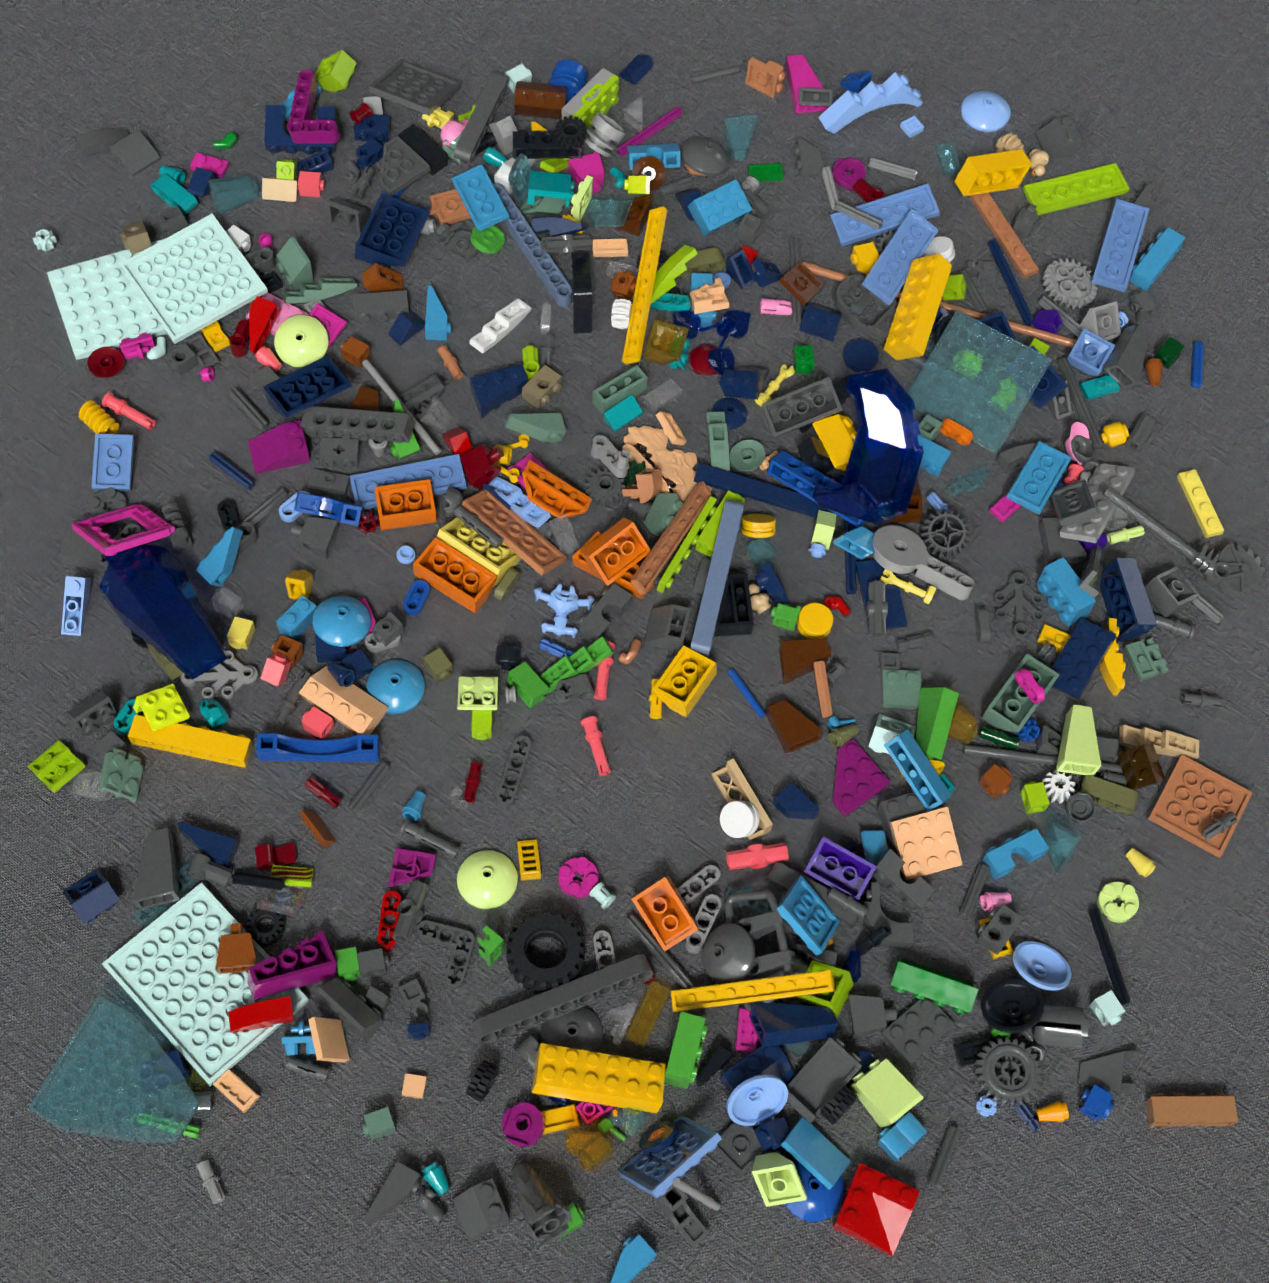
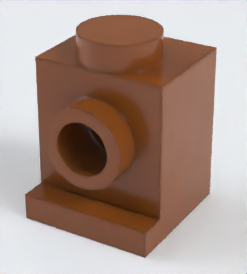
M283 635L280 636L278 641L276 640L271 648L273 655L276 653L283 654L287 657L286 659L291 660V667L293 668L296 667L304 654L302 643Z

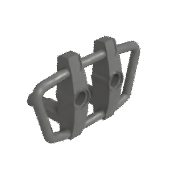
M771 891L733 893L726 899V924H734L733 904L735 901L767 899L772 912L743 918L736 924L744 927L752 939H759L761 936L776 931L780 952L755 958L751 971L742 981L768 978L784 970V976L792 975V972L806 973L809 967L807 965H810V962L793 957L795 955L794 952L788 950L785 933L797 934L789 923L780 916L776 909L779 904ZM773 999V1000H765V1001H760V1002L771 1003V1002H773L775 999ZM752 1002L743 1003L746 1010L750 1012Z

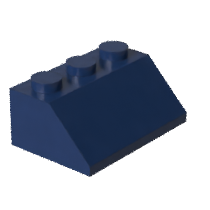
M778 1045L763 1048L761 1046L723 1073L720 1081L731 1095L732 1091L740 1083L753 1076H777L787 1085L795 1078V1074L786 1055Z

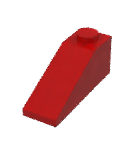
M256 296L255 301H252L249 311L250 351L254 356L264 346L281 310L276 303Z

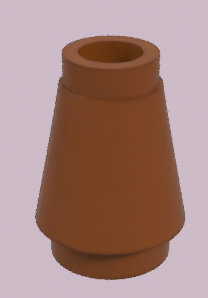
M1149 359L1146 361L1145 369L1150 386L1161 385L1163 364L1160 359Z

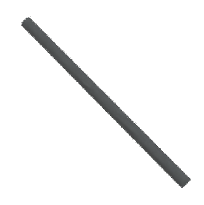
M964 744L963 754L1053 766H1057L1058 756L966 744ZM1101 762V767L1098 770L1099 772L1109 770L1111 773L1123 774L1120 764Z

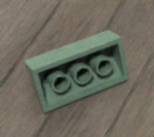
M1026 654L989 705L982 719L999 730L1019 733L1040 703L1034 704L1017 683L1015 672L1022 668L1031 671L1037 684L1044 688L1045 695L1060 674L1029 654Z

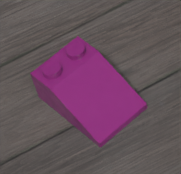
M300 420L281 424L248 441L255 474L310 462Z

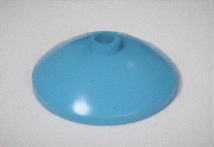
M334 596L321 602L315 609L312 619L313 629L321 640L330 645L338 647L351 646L366 637L371 626V616L367 607L359 600L348 596Z
M389 660L373 669L368 677L366 689L367 694L389 708L386 713L402 714L412 710L421 702L425 693V681L421 671L412 663L404 660ZM397 679L398 682L393 683L392 680Z

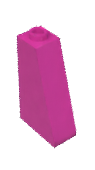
M803 55L787 56L785 71L795 114L826 111L828 107L798 105V90L800 87L824 88Z

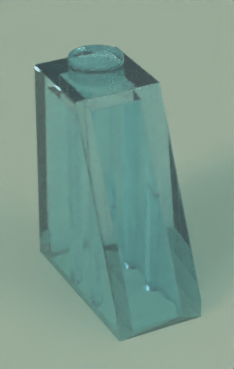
M757 115L724 118L723 133L730 161L747 159L756 130Z
M249 176L211 179L208 181L212 202L220 215L258 199V186L255 181H251Z

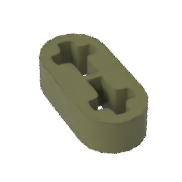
M513 568L508 570L494 592L496 599L500 601L506 599L517 583L520 572Z

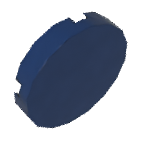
M853 340L844 348V363L856 372L870 371L878 362V350L867 340Z

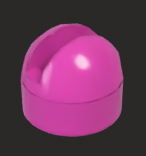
M262 233L259 236V245L270 248L273 245L272 236L269 233Z
M204 367L199 372V374H202L200 379L205 382L213 381L215 378L212 367Z

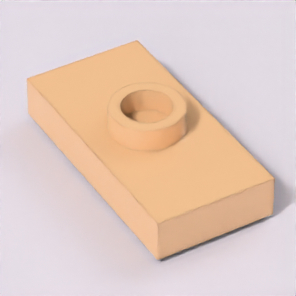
M592 239L593 257L628 256L627 239Z
M660 411L656 417L663 427L664 434L669 437L672 444L683 446L687 440L672 414Z
M230 1069L213 1083L244 1114L260 1098Z

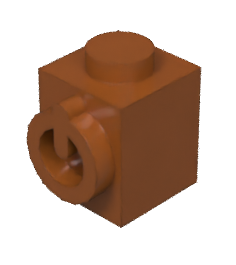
M994 764L982 776L978 784L984 788V791L989 796L997 799L1001 794L1005 796L1012 787L1009 785L1013 778L1005 767Z

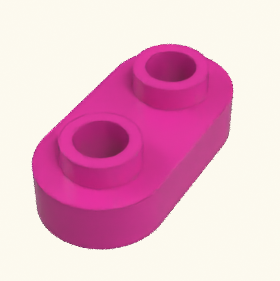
M1022 668L1015 672L1017 683L1034 704L1042 702L1045 699V690L1034 680L1031 671Z

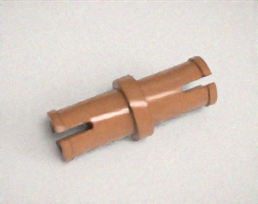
M447 345L439 347L437 352L444 361V367L450 371L454 380L461 379L464 373L457 364L458 360L456 357H453Z

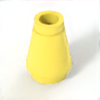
M1132 848L1126 854V857L1139 875L1147 877L1155 870L1154 861L1135 848Z

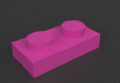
M196 152L190 164V169L195 171L196 167L208 170L213 172L215 177L223 179L229 168V162Z

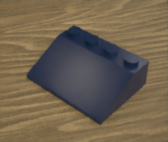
M381 193L355 245V258L373 265L377 263L379 265L405 267L430 215V211Z
M327 355L263 386L268 403L277 414L288 418L351 387L352 384Z

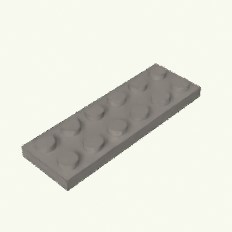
M1099 463V466L1096 467L1087 483L1098 514L1076 521L1071 525L1063 526L1060 530V537L1097 543L1116 508L1114 503L1103 496V492L1107 487H1110L1123 496L1135 474L1134 468Z

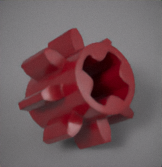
M371 510L366 513L362 511V516L359 519L361 524L358 525V530L363 529L366 535L368 532L375 533V528L380 527V523L377 521L379 519L378 514L373 515Z

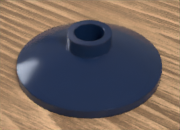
M720 399L712 408V412L725 413V422L729 430L737 429L746 422L747 409L737 399Z

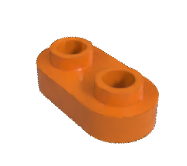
M944 418L941 421L943 424L940 432L943 435L951 437L961 445H969L973 440L974 435L969 429L949 418Z

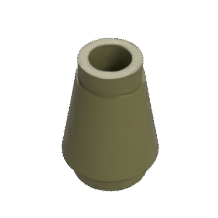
M854 724L832 729L828 735L829 741L834 747H842L858 734V729Z

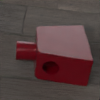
M481 445L460 456L470 486L483 489L484 483L487 485L500 473L501 467L498 460L504 456V452L500 447L493 449Z

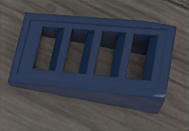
M328 150L321 151L298 162L297 167L298 174H300V171H303L302 167L306 168L305 172L324 173L333 170Z

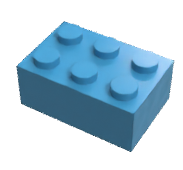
M737 179L693 200L687 206L703 237L743 218L746 213L749 214L753 210Z
M1062 557L1044 567L1037 582V587L1046 596L1049 605L1059 614L1060 620L1069 628L1079 623L1081 619L1088 617L1096 600L1079 588V577L1065 558Z

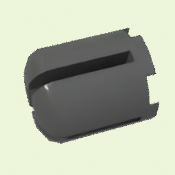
M1044 1004V1012L1038 1023L1074 1026V1029L1035 1026L1032 1027L1035 1041L1044 1046L1084 1050L1085 1047H1081L1083 1037L1088 1038L1089 1019L1084 1018V1011L1087 1008Z

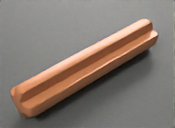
M816 661L813 663L821 716L822 718H828L833 716L825 662Z

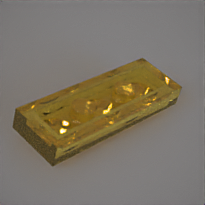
M652 981L626 1035L627 1040L645 1048L669 997L670 989Z

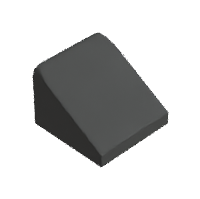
M374 986L369 987L365 998L367 1001L366 1005L371 1009L374 1007L382 1013L389 1004L388 995Z

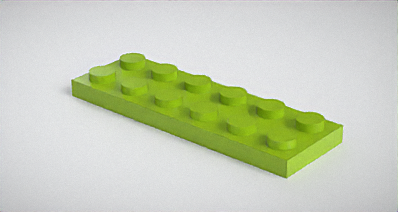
M1116 163L1024 185L1023 192L1029 203L1037 206L1035 214L1038 215L1126 194L1130 190Z

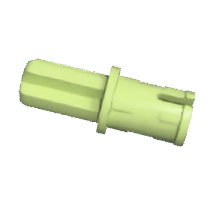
M1143 526L1129 529L1124 527L1122 530L1107 533V541L1110 545L1121 541L1128 542L1131 538L1144 535L1145 531Z

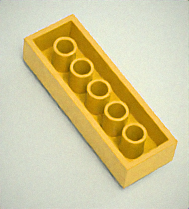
M940 253L913 259L883 349L895 360L924 355L952 268V264Z
M541 1043L536 1053L532 1093L657 1114L663 1104L666 1064Z

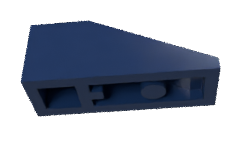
M179 821L178 827L180 832L203 855L209 857L214 863L230 868L239 847L236 839Z

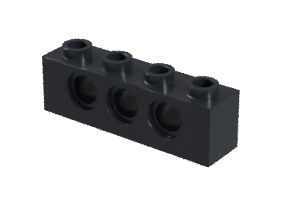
M571 130V131H565L564 133L569 134V135H573V134H576L577 132ZM512 131L513 159L582 158V144H580L579 148L575 146V149H572V147L566 149V146L561 147V143L558 145L557 140H555V131Z

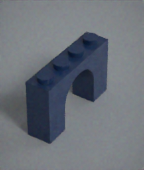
M266 105L264 145L267 151L271 153L286 151L290 154L296 152L313 154L314 152L328 150L329 154L335 153V143L295 144L285 132V110L283 105ZM317 107V120H334L336 122L335 107Z

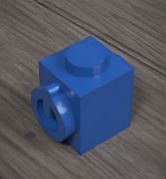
M1094 1084L1090 1089L1086 1088L1081 1096L1083 1103L1079 1111L1097 1122L1102 1117L1106 1119L1114 1106L1113 1095L1109 1093L1107 1088Z

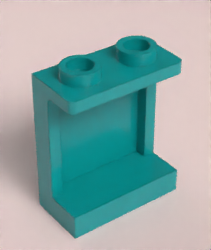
M530 170L527 204L534 205L535 196L566 199L565 207L569 208V201H572L574 194V182H571V175Z

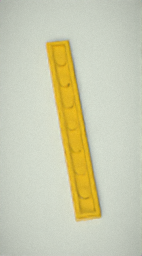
M824 970L671 991L673 1012L834 992L835 987L833 971Z

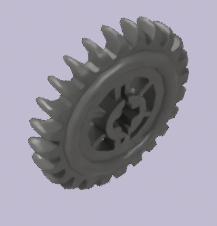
M1005 1037L1004 1042L1000 1038L996 1039V1043L989 1041L988 1045L990 1047H982L985 1053L980 1052L977 1054L982 1060L975 1061V1064L979 1065L980 1068H977L974 1073L981 1074L976 1081L984 1082L980 1090L988 1088L985 1096L987 1097L993 1093V1102L1001 1098V1106L1007 1100L1010 1107L1014 1105L1015 1100L1017 1105L1020 1106L1022 1098L1028 1103L1030 1101L1029 1095L1031 1097L1036 1096L1034 1089L1036 1091L1040 1090L1037 1082L1041 1083L1043 1081L1038 1076L1043 1073V1070L1037 1068L1041 1065V1062L1035 1061L1038 1055L1030 1053L1031 1047L1025 1049V1042L1018 1045L1016 1038L1012 1040V1043L1008 1037ZM1001 1057H1004L1003 1064L997 1062ZM1013 1058L1018 1060L1020 1064L1015 1063L1013 1061ZM1021 1065H1022V1067H1023L1024 1076L1019 1075V1074H1020V1068H1019V1067H1020ZM995 1066L998 1068L997 1076L995 1073ZM1015 1079L1021 1080V1083L1015 1085Z

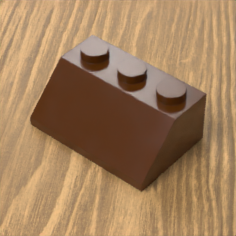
M517 81L514 97L515 115L562 119V108L567 102L568 87Z

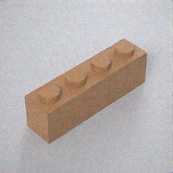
M1156 1093L1146 1100L1149 1127L1232 1126L1238 1122L1235 1097L1227 1096L1226 1093H1216L1214 1096H1206L1205 1093H1196L1193 1096H1186L1185 1093H1176L1173 1096Z

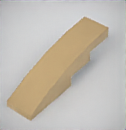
M1127 725L1120 726L1119 745L1134 748L1153 742L1157 754L1174 757L1184 755L1191 759L1199 758V740L1168 730L1159 732L1146 727L1140 730Z

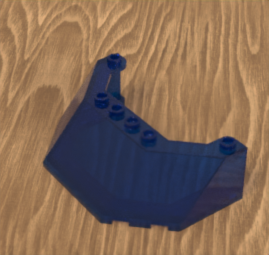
M887 368L849 375L846 391L855 402L859 428L842 485L830 491L822 484L817 485L812 495V498L822 508L873 524H880L883 521L891 520L907 513L924 453L923 446H919L917 435L920 434L918 420H914L913 409H916L915 402Z

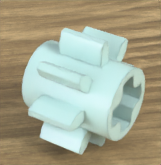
M42 229L35 232L36 237L33 238V242L38 250L42 249L47 252L52 248L54 249L53 243H56L57 240L52 231Z

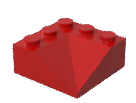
M860 1163L854 1172L832 1228L893 1256L920 1191Z

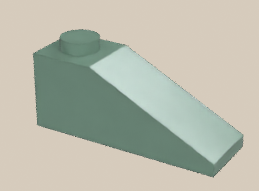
M561 413L510 414L505 423L506 428L543 442H560L566 433Z

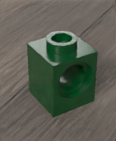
M1169 337L1159 349L1155 359H1160L1163 366L1169 369L1180 357L1185 346L1174 338Z

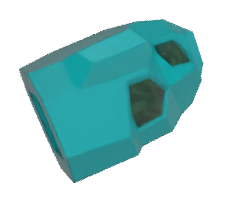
M208 698L200 702V713L212 729L219 728L229 720L227 712L218 701Z

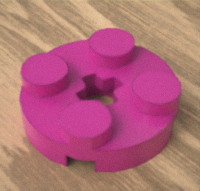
M585 857L572 858L566 861L559 869L558 883L560 889L568 896L579 899L588 897L590 891L598 884V870ZM575 874L583 875L582 882L573 880Z

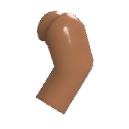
M633 640L628 654L624 652L620 654L619 662L625 663L624 665L630 664L640 650L641 641Z

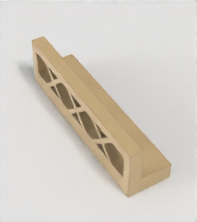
M734 758L727 761L726 767L712 773L711 776L727 803L738 801L730 798L729 792L732 789L738 791L741 795L739 800L743 799L752 803L758 810L759 827L761 830L748 836L749 841H753L771 832L773 824ZM728 773L731 778L730 784L721 782L718 776Z

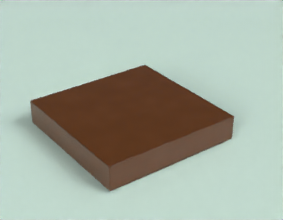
M800 261L779 280L803 306L824 286Z

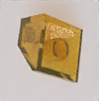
M654 320L645 348L644 360L660 365L679 361L689 328Z

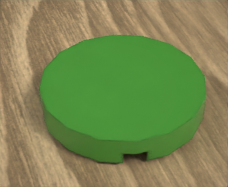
M495 225L480 232L477 231L476 227L472 229L470 240L473 246L481 252L497 253L504 247V233Z

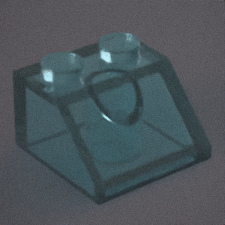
M590 199L585 213L592 226L623 227L633 199Z

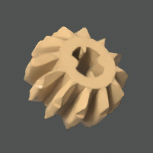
M1012 133L1001 136L995 144L997 152L1023 149L1024 145L1021 144V139H1018L1017 134L1013 135Z

